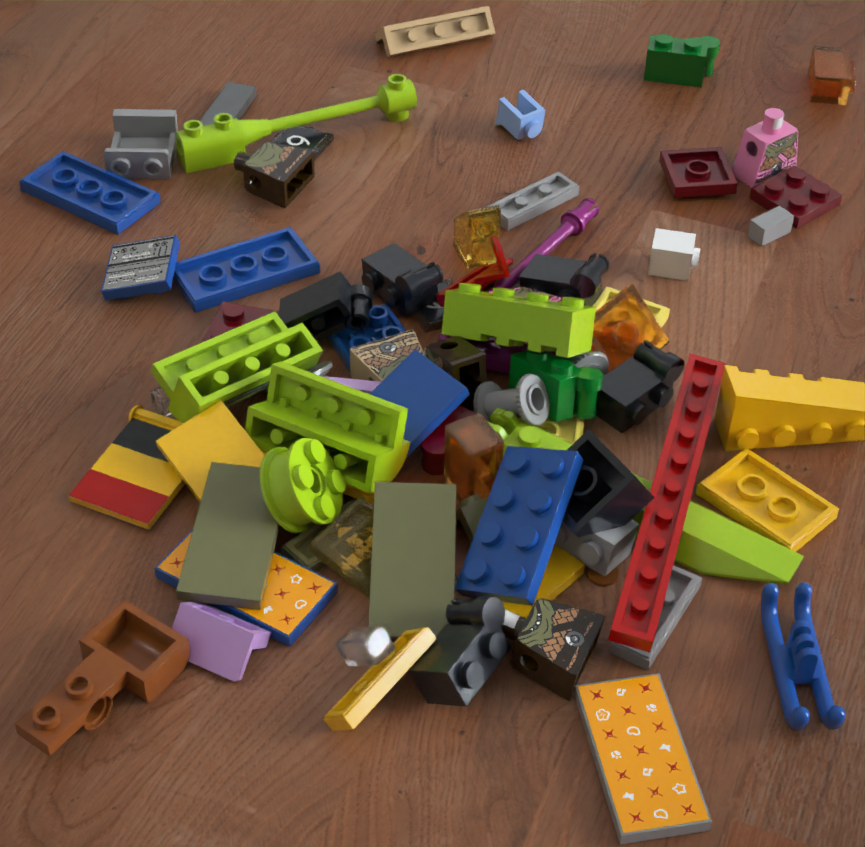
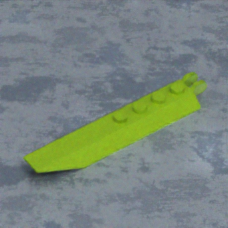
M497 408L491 414L492 423L489 421L484 422L478 429L479 438L486 442V444L489 443L490 446L499 450L491 467V471L498 473L507 446L567 450L573 444L540 427L527 425L523 420L520 422L515 413L502 408ZM633 473L650 492L653 482ZM690 500L674 561L702 575L788 585L804 556ZM646 506L631 519L639 524L634 542H636Z

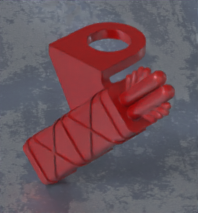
M496 235L491 237V245L497 263L481 265L438 292L436 297L440 307H444L445 291L459 289V283L481 285V289H484V287L498 279L510 277L508 266L513 264V259L505 258L502 246Z

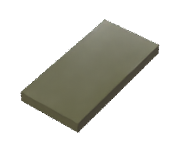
M211 462L176 589L177 600L261 609L280 525L273 518L264 501L260 485V467Z
M375 482L368 641L395 642L404 631L428 627L437 636L442 628L449 624L446 619V608L448 604L452 605L451 600L454 599L456 484Z

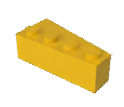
M724 365L714 421L725 451L744 450L745 448L759 449L864 441L865 383L825 377L812 381L805 380L802 374L789 373L787 377L771 376L768 370L754 369L752 373L739 372L737 366Z

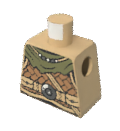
M412 329L350 348V376L352 379L382 382L415 349L425 356L414 330Z

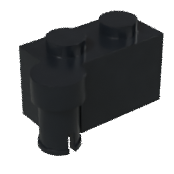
M395 243L361 259L363 269L361 279L363 285L369 287L373 294L404 317L438 301L436 297L438 293L437 284L441 283L444 277L438 264L435 265V262L425 265Z
M597 253L592 254L588 261L536 254L519 276L520 287L558 297L584 299L585 306H593L603 292L601 277L609 269V260L602 254H599L597 258Z
M340 271L281 298L279 317L288 329L303 322L316 341L345 329L347 315L348 328L360 332L363 331L362 323L365 330L370 325L369 311L373 307V293L365 285L356 284L351 286Z
M648 340L640 343L634 352V358H629L603 376L602 389L597 394L596 416L620 433H624L635 424L642 423L650 413L669 403L674 393L672 389L673 383L679 378L684 369V360L672 352L665 353Z
M481 596L475 600L453 599L451 600L452 605H447L446 619L449 624L442 628L436 636L437 640L409 669L427 703L467 707L512 648L501 629L505 619V608L502 601L497 597Z

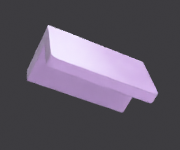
M181 602L172 626L173 630L189 639L190 657L188 662L234 682L242 679L251 651L266 648L272 633L201 602Z

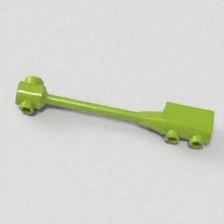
M392 74L388 77L387 84L378 86L376 96L272 120H238L228 113L215 115L214 123L203 125L199 120H189L184 123V130L175 132L177 158L186 174L234 163L238 152L246 153L245 146L270 135L272 132L379 108L388 120L401 122L409 117V110L415 109L417 106L416 90L410 79H406L402 74Z

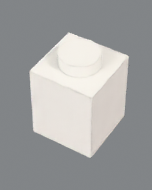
M656 228L648 275L688 281L690 269L697 268L701 248H694L696 234Z

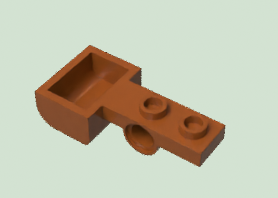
M124 599L79 639L83 661L14 723L17 734L48 756H51L81 727L87 730H94L99 727L111 711L113 697L123 687L148 703L152 702L185 669L190 657L189 639Z

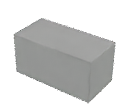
M778 206L751 219L747 236L760 246L766 245L791 232L794 215Z

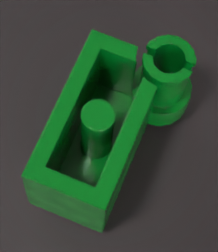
M666 34L650 35L644 80L702 87L704 69L706 68L705 77H710L714 73L715 57L719 54L720 40L713 36L682 39Z
M526 349L525 351L511 354L508 389L516 388L519 379L525 374L537 375L544 382L550 403L547 418L554 422H559L572 418L573 415H577V418L592 419L596 416L597 394L602 389L603 382L602 371L592 367L578 368L570 360L561 359L549 351L539 353Z

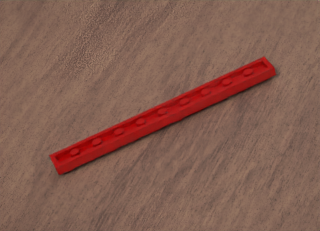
M689 354L650 493L655 498L646 505L608 637L609 641L646 652L651 651L721 384L724 365L726 364L724 362Z

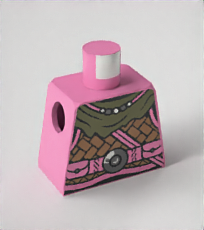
M767 109L762 122L746 128L743 132L732 171L735 177L751 188L797 165L799 132L797 128L783 120L784 112L780 109Z

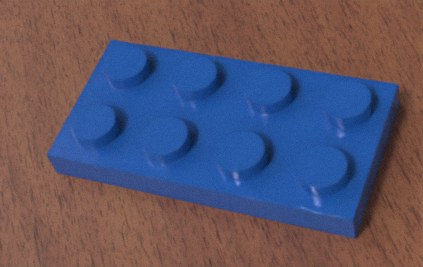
M507 446L454 588L461 596L472 598L481 596L497 597L502 602L533 606L584 461L578 451Z

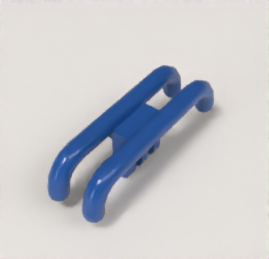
M801 582L795 589V622L792 624L789 639L785 645L777 609L779 588L774 583H767L763 587L761 594V619L785 721L792 730L799 731L806 728L810 719V712L807 708L799 705L794 684H811L821 722L827 729H839L845 720L846 712L841 706L834 705L811 616L812 587L809 583Z

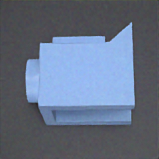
M521 90L518 93L516 108L505 97L499 99L495 126L503 125L517 140L527 136L534 138L542 131L546 110L526 91Z

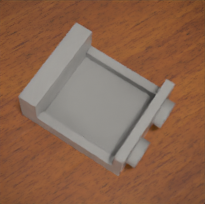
M114 109L112 117L115 132L111 148H105L104 150L106 170L124 178L170 179L176 153L175 132L178 131L176 110Z

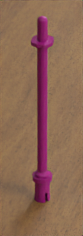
M584 198L575 209L566 211L561 216V226L509 272L510 277L501 279L489 291L493 292V288L511 289L519 282L520 274L536 254L548 255L569 235L577 236L585 230L586 224L599 214L598 205L591 211L589 210L596 202L591 198ZM441 333L438 340L441 341L453 336Z

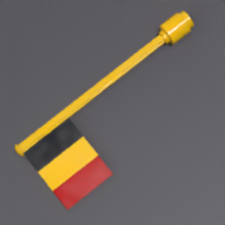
M142 405L134 406L129 413V423L68 495L70 501L150 530L185 484L157 447L156 440L183 423L145 410ZM346 484V490L343 494L374 504V492L368 493Z

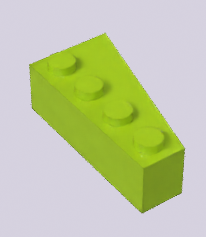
M459 283V289L445 291L442 334L460 336L461 338L476 341H490V337H493L497 345L508 347L524 346V342H527V350L539 353L556 351V356L565 358L591 351L596 307L585 306L584 299L562 297V302L549 301V294L527 292L526 298L514 296L515 290L508 288H493L492 293L480 291L481 285L471 283Z

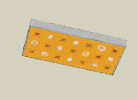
M660 674L575 685L574 697L620 845L710 831L712 819Z

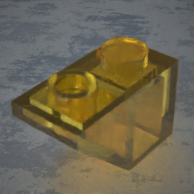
M499 205L468 210L454 219L453 246L466 269L497 263L491 245V237L496 235L499 239L501 208Z

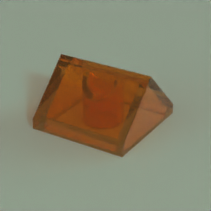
M633 284L627 285L595 312L591 351H600L607 357L609 362L607 373L629 358H634L636 348L640 343H644L645 340L650 341L651 344L660 350L670 343Z

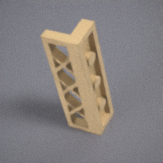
M489 6L383 26L374 35L376 42H384L387 57L489 37L496 33Z

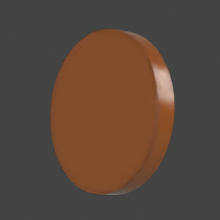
M589 567L587 568V578L597 586H610L618 579L619 572L617 567L606 576Z

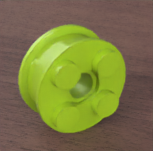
M301 438L293 442L289 449L285 447L273 448L265 454L260 466V485L264 501L273 518L285 530L292 533H301L308 530L313 523L326 525L338 518L342 509L343 492L346 490V479L343 473L336 468L332 457L319 440Z

